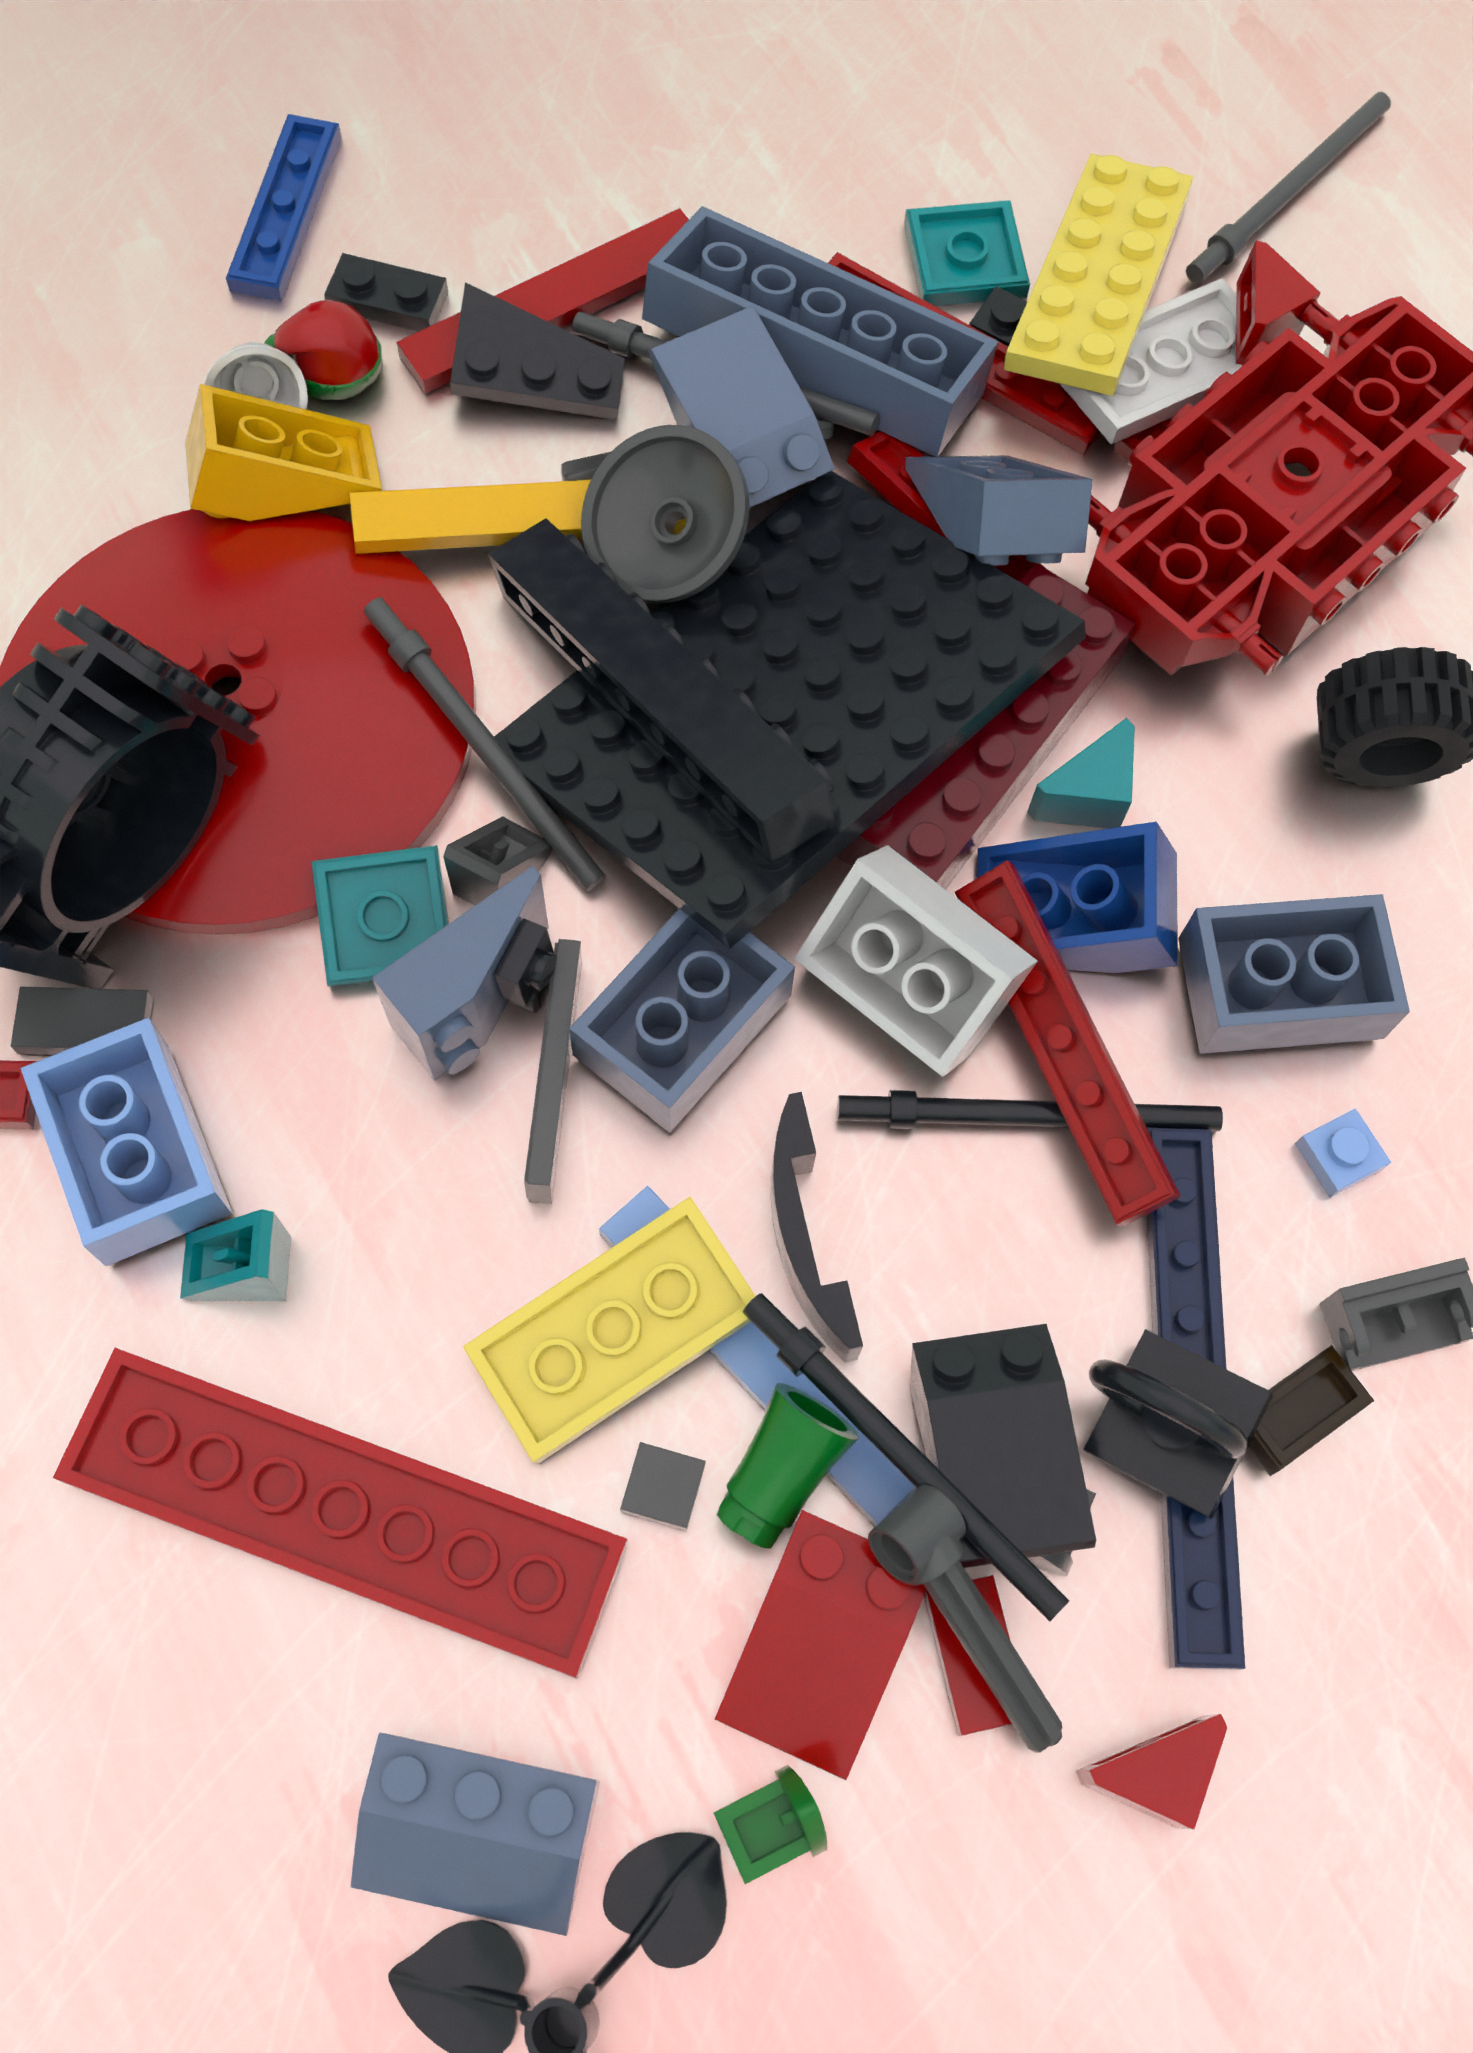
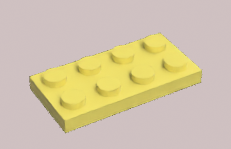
M689 1196L462 1347L531 1461L539 1464L749 1324L751 1321L743 1314V1310L756 1295L691 1196Z

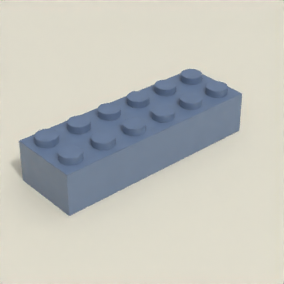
M704 206L648 262L642 320L680 337L738 311L754 306L800 387L879 413L880 422L877 430L930 455H940L983 396L999 341Z

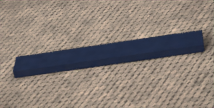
M1147 1128L1181 1195L1180 1198L1147 1214L1152 1330L1154 1334L1227 1369L1212 1130ZM1234 1477L1212 1520L1161 1493L1169 1668L1246 1669Z

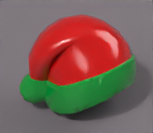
M321 300L309 304L276 329L275 334L270 335L264 341V344H268L288 354L297 363L305 379L307 395L315 399L340 401L354 397L376 380L382 367V347L368 321L353 306L334 300Z

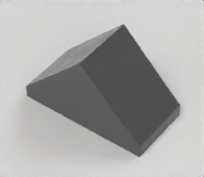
M502 816L446 846L443 858L452 893L475 906L531 866H534L539 872L553 848L545 838Z

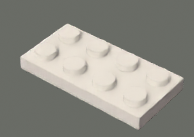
M1221 278L1146 310L1114 396L1064 384L1060 385L1111 445L1174 417L1188 403L1194 407L1205 397L1210 386L1221 374L1229 372L1232 375L1242 367V365L1236 364V293Z

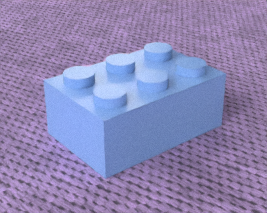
M149 1017L21 1068L83 1247L104 1266L114 1264L232 1214L169 1046Z

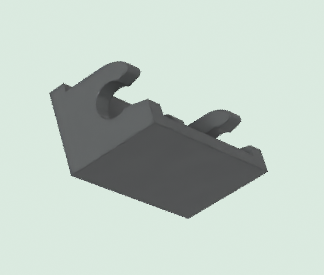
M1463 1257L1339 1288L1319 1303L1335 1349L1351 1371L1472 1340L1473 1284L1468 1274L1470 1268L1466 1258Z

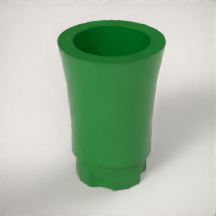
M776 1384L763 1419L744 1457L726 1484L728 1492L719 1506L717 1516L731 1531L743 1536L752 1544L771 1549L784 1528H790L808 1499L832 1467L859 1439L857 1431L838 1413L809 1394L786 1384Z

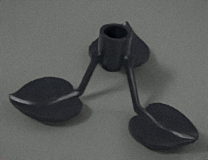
M676 1832L654 1838L639 1845L617 1864L605 1886L603 1909L608 1921L617 1929L630 1934V1936L581 1990L576 1988L559 1989L536 2006L530 1997L518 1994L526 1976L524 1954L519 1944L506 1929L486 1920L459 1922L438 1933L419 1950L390 1970L388 1979L392 1990L403 2010L416 2027L437 2046L448 2053H503L515 2038L517 2030L516 2010L521 2011L520 2022L525 2026L524 2038L529 2053H587L586 2050L593 2044L599 2031V2013L594 1999L631 1958L640 1945L652 1962L665 1968H681L695 1964L704 1958L716 1945L726 1922L728 1904L720 1844L711 1835L696 1832Z

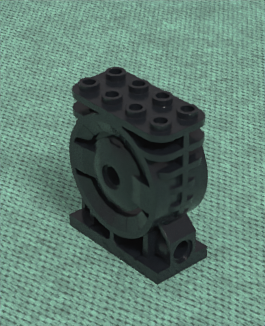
M81 604L75 614L61 607L54 620L88 645L70 646L54 651L38 642L30 653L36 660L21 669L0 687V967L87 988L101 989L114 969L93 955L91 951L111 923L128 915L149 899L184 862L201 837L212 816L220 796L224 776L232 777L238 768L234 762L226 757L224 740L220 733L221 730L224 729L252 746L260 735L250 728L256 718L254 715L226 696L217 693L207 686L208 684L180 664L171 661L151 646L142 643L117 625L111 624Z

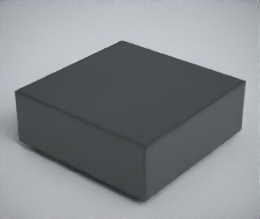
M640 1442L620 1511L628 1515L687 1531L706 1461Z

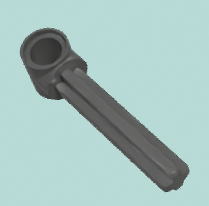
M920 1485L870 1531L868 1541L874 1556L883 1568L899 1581L912 1585L924 1584L1027 1748L1035 1753H1040L1048 1747L1055 1746L1062 1739L1061 1720L959 1561L964 1553V1546L960 1539L966 1533L965 1521L960 1511L940 1490L930 1485Z

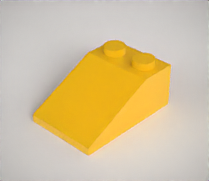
M204 384L199 385L185 441L191 509L203 511L215 518L224 519L232 517L254 521L350 504V492L382 491L370 425Z

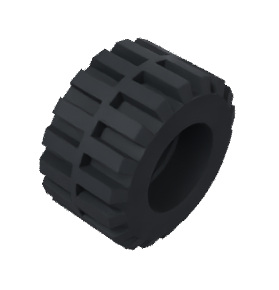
M1398 647L1384 651L1378 650L1342 663L1341 668L1331 670L1325 676V681L1319 683L1316 698L1320 757L1324 769L1327 772L1333 773V777L1341 781H1351V784L1360 786H1409L1439 779L1443 775L1461 769L1462 764L1473 760V671L1471 670V665L1465 659H1457V654L1448 651H1435V648Z

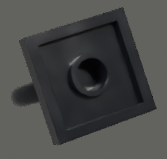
M1145 1329L1127 1365L1102 1359L1090 1366L1089 1379L1092 1385L1106 1395L1109 1400L1083 1450L1092 1457L1212 1520L1273 1398L1272 1392Z

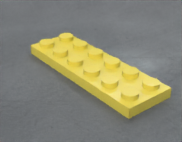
M1090 153L1006 351L1004 370L1114 396L1188 200L1194 176L1178 173L1176 170L1165 166L1151 167L1128 162L1115 155L1101 156Z

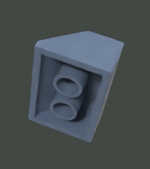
M379 1732L359 1808L350 1888L567 1936L600 1780Z

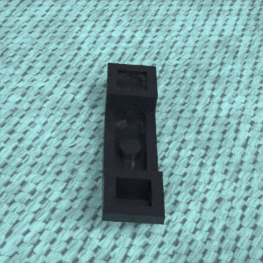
M802 1092L792 1093L788 1095L781 1114L771 1170L770 1198L776 1244L791 1289L810 1323L825 1343L844 1362L854 1361L859 1358L863 1342L848 1280L821 1286L795 1175L813 1172L817 1152Z

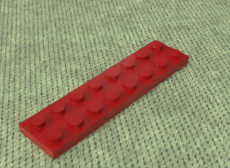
M114 1348L53 1475V1479L575 1679H578L628 1543V1539L118 1348Z

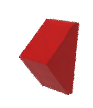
M1255 241L1236 285V364L1243 365L1248 354L1258 343L1264 340L1267 343L1272 342L1288 327L1300 335L1305 326L1304 323L1299 321L1302 313L1308 305L1312 304L1313 301H1317L1321 294L1266 242Z
M1221 1713L1204 1715L1078 1769L1076 1773L1081 1784L1175 1828L1195 1830L1228 1727Z

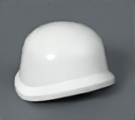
M249 342L235 346L212 365L205 379V385L307 409V387L300 367L288 354L268 344Z

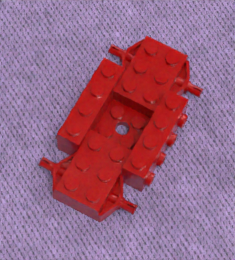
M1402 296L1389 298L1351 317L1346 314L1340 320L1319 305L1317 301H1313L1304 310L1299 321L1324 339L1323 342L1327 345L1324 355L1289 327L1272 342L1261 341L1248 354L1241 368L1232 375L1229 372L1221 374L1213 382L1205 397L1194 407L1189 403L1184 405L1174 415L1167 429L1156 439L1148 436L1137 445L1128 459V465L1131 466L1118 507L1113 512L1091 495L1088 524L1096 530V535L1100 538L1085 583L1089 587L1087 594L1134 622L1135 626L1130 640L1171 676L1181 667L1230 656L1233 652L1237 655L1241 653L1260 669L1265 676L1269 675L1279 665L1284 656L1257 635L1258 633L1284 655L1288 656L1317 628L1325 625L1358 591L1365 589L1396 557L1398 558L1404 554L1420 535L1431 525L1438 523L1457 502L1459 495L1453 490L1465 472L1466 467L1451 455H1455L1460 450L1462 453L1467 452L1473 457V351ZM1300 463L1307 467L1311 475L1305 477L1294 475L1287 470L1284 464Z

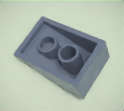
M750 306L648 350L676 424L696 428L711 435L733 455L742 469L749 493V508L835 470L816 416L754 306Z
M1008 455L906 457L905 469L946 538L954 544L955 548L973 554L978 561L994 566L1009 564V555H1026V560L1029 562L1052 564L1061 562L1062 553H1085L1093 479Z
M534 866L525 870L372 977L390 1026L434 1081L446 1072L456 1074L471 1065L480 1054V1048L487 1043L509 1002L508 999L503 998L494 973L523 918L544 926L547 930L549 928L541 874Z

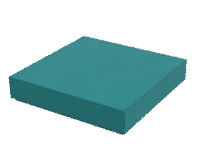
M1011 200L906 209L904 226L921 299L934 306L985 302L996 286L1019 298L1028 297L1030 281Z
M437 845L311 861L327 986L330 988L373 982V976L449 924L440 852Z

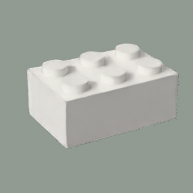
M888 845L857 859L794 957L798 963L942 1077L970 1057L1038 962V960Z

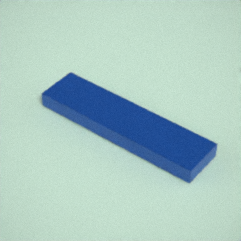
M291 114L287 115L226 276L230 292L283 301L342 138L339 123Z

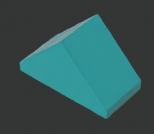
M1125 718L1038 783L1027 811L1031 818L1039 822L1096 828L1121 827L1132 803L1135 726Z
M260 1209L187 1233L180 1299L191 1301H286L291 1235L273 1211Z

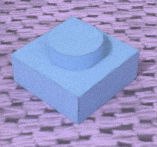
M1356 1108L1303 1135L1295 1143L1330 1198L1384 1170L1392 1163Z

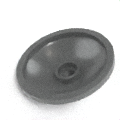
M663 425L636 433L608 454L589 483L581 514L582 539L587 556L595 564L603 562L607 565L615 576L618 585L628 595L635 592L646 603H672L689 598L715 582L729 567L741 547L749 519V493L742 469L733 455L718 440L699 429L683 425ZM681 519H686L685 528L681 533L674 535L676 523Z

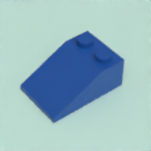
M1157 821L978 848L977 878L1007 860L1015 865L1067 970L1123 973L1178 966L1177 852Z

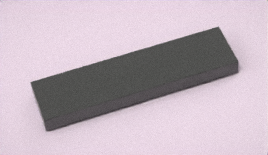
M559 939L558 943L555 942L554 954L557 956V961L550 979L524 1177L525 1192L529 1202L552 1204L572 1049L569 1028L575 1022L582 969L581 941Z

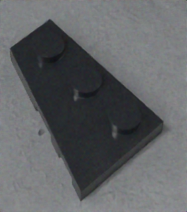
M465 282L450 381L451 394L617 420L625 358Z

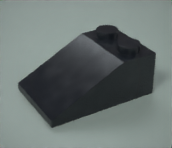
M1047 1324L912 1343L910 1393L927 1458L1027 1558L1095 1548L1097 1540L1065 1380ZM965 1536L960 1539L964 1546V1553L959 1561L964 1568L991 1564Z

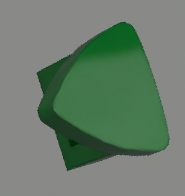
M789 1765L775 1771L777 1780L713 1812L744 1884L809 1851L815 1857L827 1850V1834L819 1808L801 1777Z

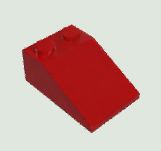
M802 1510L714 1720L843 1780H847L906 1643L926 1592V1587L924 1584H906L888 1573L874 1556L867 1538Z

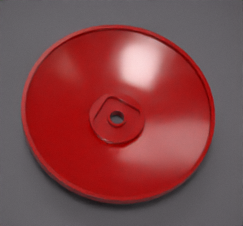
M190 509L139 525L105 542L81 558L58 577L36 601L19 625L7 647L0 665V687L17 672L36 660L30 653L38 642L54 651L70 646L88 645L54 620L61 607L75 614L80 605L83 604L111 624L117 625L171 661L180 664L205 681L210 688L217 680L224 677L240 679L241 683L238 689L226 695V697L256 717L250 728L260 736L253 746L224 729L221 730L220 733L224 740L226 757L238 766L232 777L224 776L220 796L212 816L201 837L184 862L160 889L143 904L124 916L125 918L149 926L183 933L211 935L244 934L283 928L318 917L311 861L420 848L439 826L452 805L464 779L472 747L411 671L404 673L388 654L390 645L363 613L364 608L372 600L382 597L408 630H416L432 649L430 658L475 714L476 691L469 653L461 629L449 605L427 576L401 552L356 554L353 525L342 519L313 510L246 521L232 517L224 519L215 518L203 511Z

